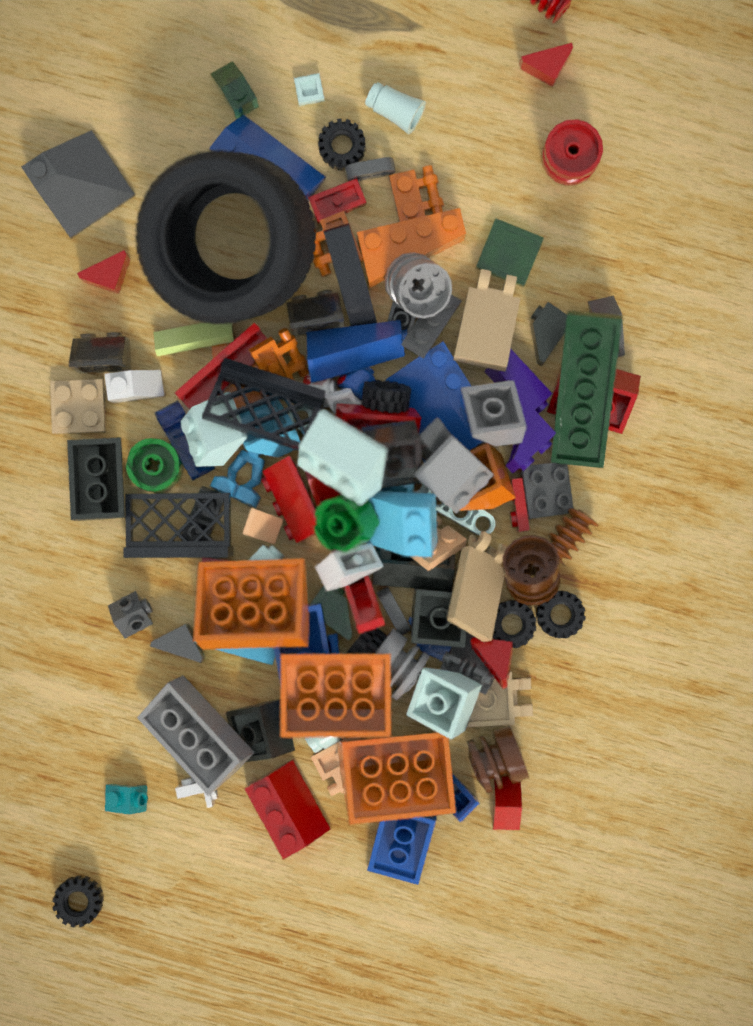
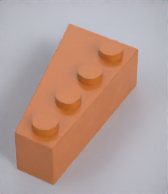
M460 208L357 232L369 289L385 280L388 267L402 254L415 252L429 258L465 240L466 231Z

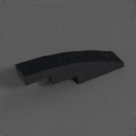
M349 223L324 230V236L350 326L377 323Z

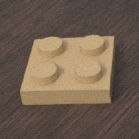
M103 379L50 381L52 434L106 432L105 385Z

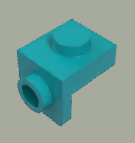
M106 785V812L130 815L147 810V785Z

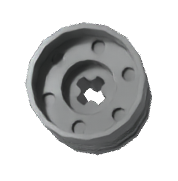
M415 252L402 254L391 263L385 276V289L389 297L413 317H433L441 312L450 300L452 283L448 273L423 254Z
M393 628L374 654H390L391 686L393 684L397 685L391 697L398 700L419 679L422 668L425 667L430 655L424 651L415 660L413 657L419 647L415 645L407 653L403 651L407 638Z

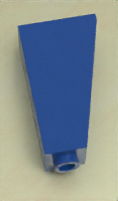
M400 320L306 332L307 361L311 383L405 356L404 346L401 344L407 335V329L402 330Z

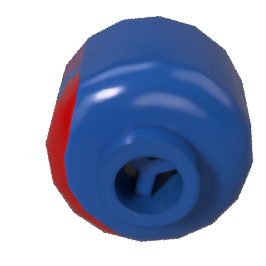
M370 367L342 374L337 380V385L340 390L351 388L353 394L362 401L365 381H376L373 376L375 372Z

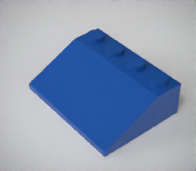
M441 342L430 349L424 359L419 356L387 378L386 381L398 382V384H405V386L411 388L409 408H414L421 416L419 436L438 418L450 434L471 451L484 443V441L472 436L461 393L462 387H470L471 384L457 362L453 360L454 357L445 343Z

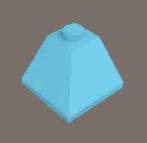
M279 399L271 402L275 412L284 409ZM266 404L253 409L258 419L271 414ZM249 411L239 415L244 424L254 421ZM288 414L279 417L284 427L293 424ZM274 419L261 424L265 431L274 432L279 430ZM296 429L287 432L290 439L300 442ZM247 433V438L243 442L247 451L277 458L295 450Z

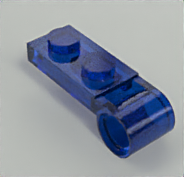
M178 400L154 412L169 442L178 452L182 465L192 481L215 469V466L195 465L193 456L189 451L185 433L181 428V420L186 413Z

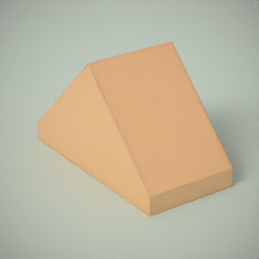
M251 508L243 534L275 544L283 519Z

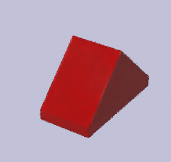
M568 43L521 56L520 69L553 87L572 53L573 44Z
M123 250L78 272L77 275L86 284L119 294L131 259L126 251Z
M476 637L470 640L472 650L484 666L491 671V674L494 675V679L501 688L505 689L508 686L513 655L512 642L494 639L483 642Z
M501 776L503 788L499 789L494 778L493 830H520L522 814L521 781L513 784L508 776Z

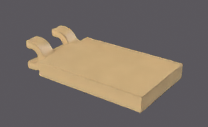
M481 269L477 288L469 287L453 360L505 372L521 299L513 297L517 277L507 275L503 291L488 288L491 271Z
M485 531L480 533L479 538L475 535H470L468 539L469 546L462 548L447 616L448 621L483 642L492 640L505 576L501 563L507 548L503 543L498 544L497 550L491 546L488 547L492 536Z
M510 671L508 686L505 689H502L498 682L494 680L486 695L479 692L467 727L515 725L514 717L533 716L532 704L518 705L517 690H531V677L512 679V671Z

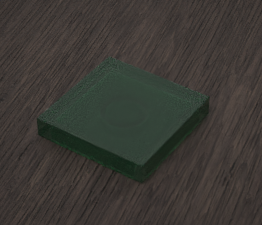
M495 218L476 268L491 271V275L506 280L507 275L516 276V285L524 287L544 237Z

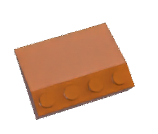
M304 558L198 562L193 641L202 649L308 647L309 611Z
M281 654V737H391L390 654Z
M434 732L337 742L340 774L349 825L456 813L449 739L444 735Z

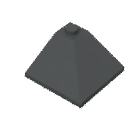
M92 130L42 152L21 166L70 238H73L136 196Z

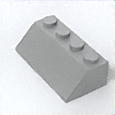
M184 676L168 682L137 717L208 796L237 772L255 753Z

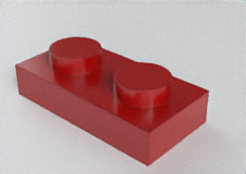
M357 178L308 197L318 224L320 220L342 211L347 213L367 205Z
M522 478L511 479L510 481L516 498L510 500L513 501L514 511L510 512L512 528L516 527L517 532L529 531Z

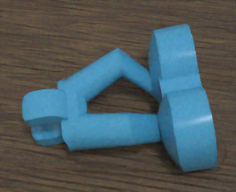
M241 450L228 467L227 477L214 476L210 487L220 493H231L232 498L252 508H257L261 497L252 488L261 484L265 461L259 458L261 455L259 453ZM247 462L252 464L251 480L244 485H238L236 482L237 472Z

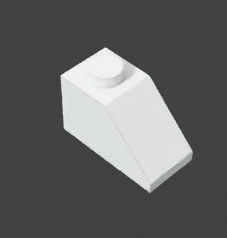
M129 370L104 374L107 398L112 403L165 396L161 370Z
M372 543L347 552H332L315 568L326 590L329 591L347 586L381 569L383 564Z

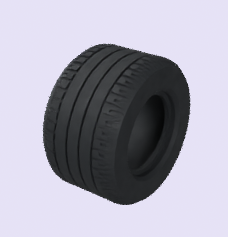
M220 150L199 152L186 156L170 165L154 180L149 187L150 189L147 190L136 219L138 221L135 228V243H137L138 260L140 266L142 265L141 269L144 276L147 277V281L153 287L152 289L158 296L160 295V298L175 311L178 310L177 312L210 324L241 322L277 309V307L283 305L286 300H289L297 292L306 279V274L309 273L311 268L310 263L313 262V252H315L316 243H314L316 240L314 229L316 228L315 221L312 219L314 218L313 213L309 209L310 205L308 200L305 199V194L302 189H299L296 181L292 180V177L287 172H284L281 167L273 162L248 153ZM237 193L252 197L264 213L269 228V250L264 265L257 274L245 279H230L215 273L205 264L197 249L196 226L201 213L213 200L227 194Z

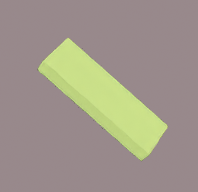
M204 322L154 332L157 356L234 341L232 323L210 324Z

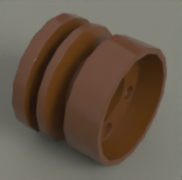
M536 535L520 537L507 546L503 555V570L506 588L510 596L517 602L526 605H540L552 599L560 587L559 554L555 546L546 538Z
M509 725L493 731L495 744L489 745L486 738L482 735L479 738L483 748L477 750L473 739L467 741L468 758L476 779L485 789L486 794L493 792L489 782L490 779L495 778L498 788L501 789L503 788L501 775L507 774L513 784L529 778L520 749Z

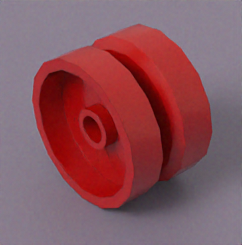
M578 119L566 120L557 124L548 134L541 154L542 165L547 175L555 182L566 186L578 185L588 180L595 172L603 154V142L598 131L588 122Z

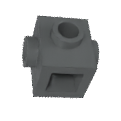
M136 591L108 605L112 621L125 639L153 624L150 616L153 610L146 598L141 599Z

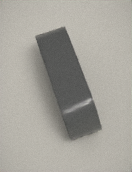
M391 157L362 161L345 166L347 181L356 178L358 181L388 176L396 172L394 159Z
M388 586L376 592L396 630L402 635L410 632L411 628Z

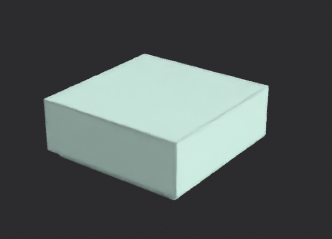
M319 73L294 78L299 106L324 101Z

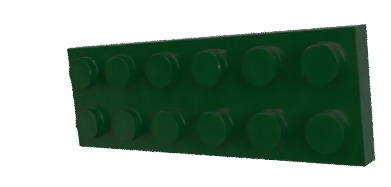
M567 311L554 429L556 434L553 438L551 463L604 468L622 315Z

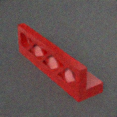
M254 322L174 393L189 410L191 407L209 400L221 372L224 358L253 366L255 362L248 350L266 340L267 337ZM224 381L221 387L222 391L224 392L232 383Z

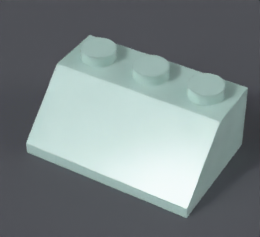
M321 410L299 446L298 466L361 505L381 490L387 448L327 411Z

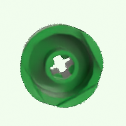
M147 438L139 441L131 448L126 462V471L130 480L139 488L153 493H161L173 488L178 483L183 474V461L178 450L168 442L157 438ZM152 460L160 462L158 471L149 469L152 467Z
M341 494L322 502L318 506L314 515L316 517L314 530L318 540L324 547L332 551L347 552L368 542L373 537L380 521L368 500L359 505Z

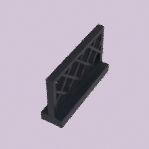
M224 358L221 372L202 413V419L299 451L301 442L290 439L287 432L300 428L304 439L324 406L326 391ZM223 382L235 384L237 391L224 395L221 389ZM256 391L261 394L263 399L250 403L245 394ZM241 396L245 406L232 410L228 400ZM280 399L285 401L288 407L275 412L271 402ZM224 403L228 410V413L220 416L210 413L213 406ZM266 404L271 414L258 419L253 409ZM303 407L314 410L311 417L303 420L300 419L296 410ZM249 411L254 420L244 424L239 422L236 416ZM292 413L296 423L284 427L279 417ZM274 419L279 430L274 432L265 431L261 424Z
M231 493L125 494L126 547H123L124 558H228L234 556L233 545H231ZM214 498H224V510L216 516L207 506ZM133 499H142L149 506L140 517L133 511ZM148 499L156 500L153 503H151ZM162 499H168L175 506L166 517L155 507ZM174 499L182 500L179 503H177ZM188 499H194L201 506L192 517L181 507ZM200 499L208 500L205 503H203ZM152 510L162 519L153 530L143 521ZM177 510L188 519L179 530L169 521L170 517ZM203 510L214 519L205 530L194 520ZM140 523L150 534L143 541H133V529ZM165 523L175 532L169 541H163L156 534ZM190 523L201 532L194 541H189L182 534ZM216 523L224 529V541H215L208 534V531ZM153 536L157 541L148 540ZM179 536L183 541L174 540ZM205 536L209 541L200 540Z

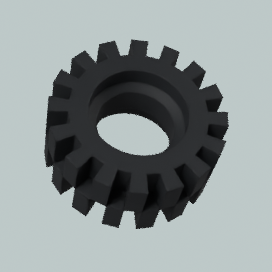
M341 118L337 119L335 123H333V120L328 122L329 126L322 128V133L318 137L320 156H322L325 164L328 163L329 167L333 169L338 167V170H342L345 166L357 163L360 159L362 160L365 152V137L362 129H359L355 122L352 124L351 120L348 119L344 122ZM344 135L350 138L352 147L349 152L339 154L333 150L332 141L337 136Z
M386 380L365 381L361 405L365 408H371V410H379V412H406L409 410L411 388L405 386V384Z
M558 591L552 599L537 606L536 618L538 619V625L549 636L559 639L570 638V636L577 634V631L583 627L582 624L586 618L584 616V612H586L585 607H583L582 601L573 593ZM558 604L566 605L571 612L570 620L563 625H557L551 619V610Z
M514 600L501 602L498 606L492 638L494 640L512 642L513 648H520V646L526 645L534 637L533 634L537 628V621L533 611L526 604ZM508 614H516L522 620L521 630L513 635L507 634L502 628V620Z
M379 628L365 631L353 643L346 654H374L387 635Z
M78 875L75 878H68L57 888L52 900L54 902L52 908L53 912H57L56 918L63 920L62 924L66 925L69 923L71 924L70 927L73 928L77 925L83 927L97 917L102 909L104 896H101L102 889L96 886L97 882L95 880L92 882L89 880L90 877L81 878V875ZM76 891L84 893L88 899L87 908L83 911L73 910L68 903L71 893Z

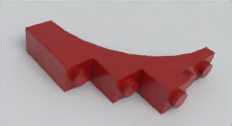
M305 471L317 508L322 502L341 495L339 491ZM369 575L344 586L359 633L385 625Z

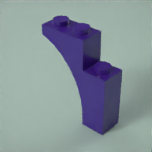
M510 349L505 372L487 368L484 372L494 383L514 380L526 423V430L522 443L513 444L506 467L513 474L519 468L524 471L535 461L532 456L537 451L540 454L544 453L553 444L550 439L556 432L539 415L549 405L546 399L553 393Z

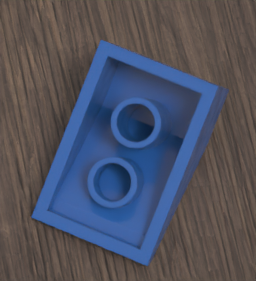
M437 815L380 821L367 871L418 885Z

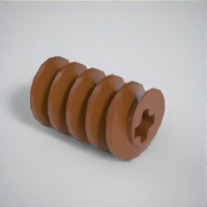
M570 508L568 513L571 518L565 516L561 518L565 527L557 524L555 530L558 535L554 533L548 534L549 539L559 554V563L564 566L562 558L572 559L569 550L579 551L575 542H586L582 534L592 535L588 526H599L595 520L580 509Z

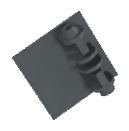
M567 464L530 465L524 471L522 470L520 475H522L528 519L569 514L568 510L570 508L574 509Z
M466 632L465 648L452 647L450 652L446 651L442 658L443 664L439 670L461 673L482 685L480 693L486 695L495 680L494 675L484 666L471 648L470 640L475 636Z

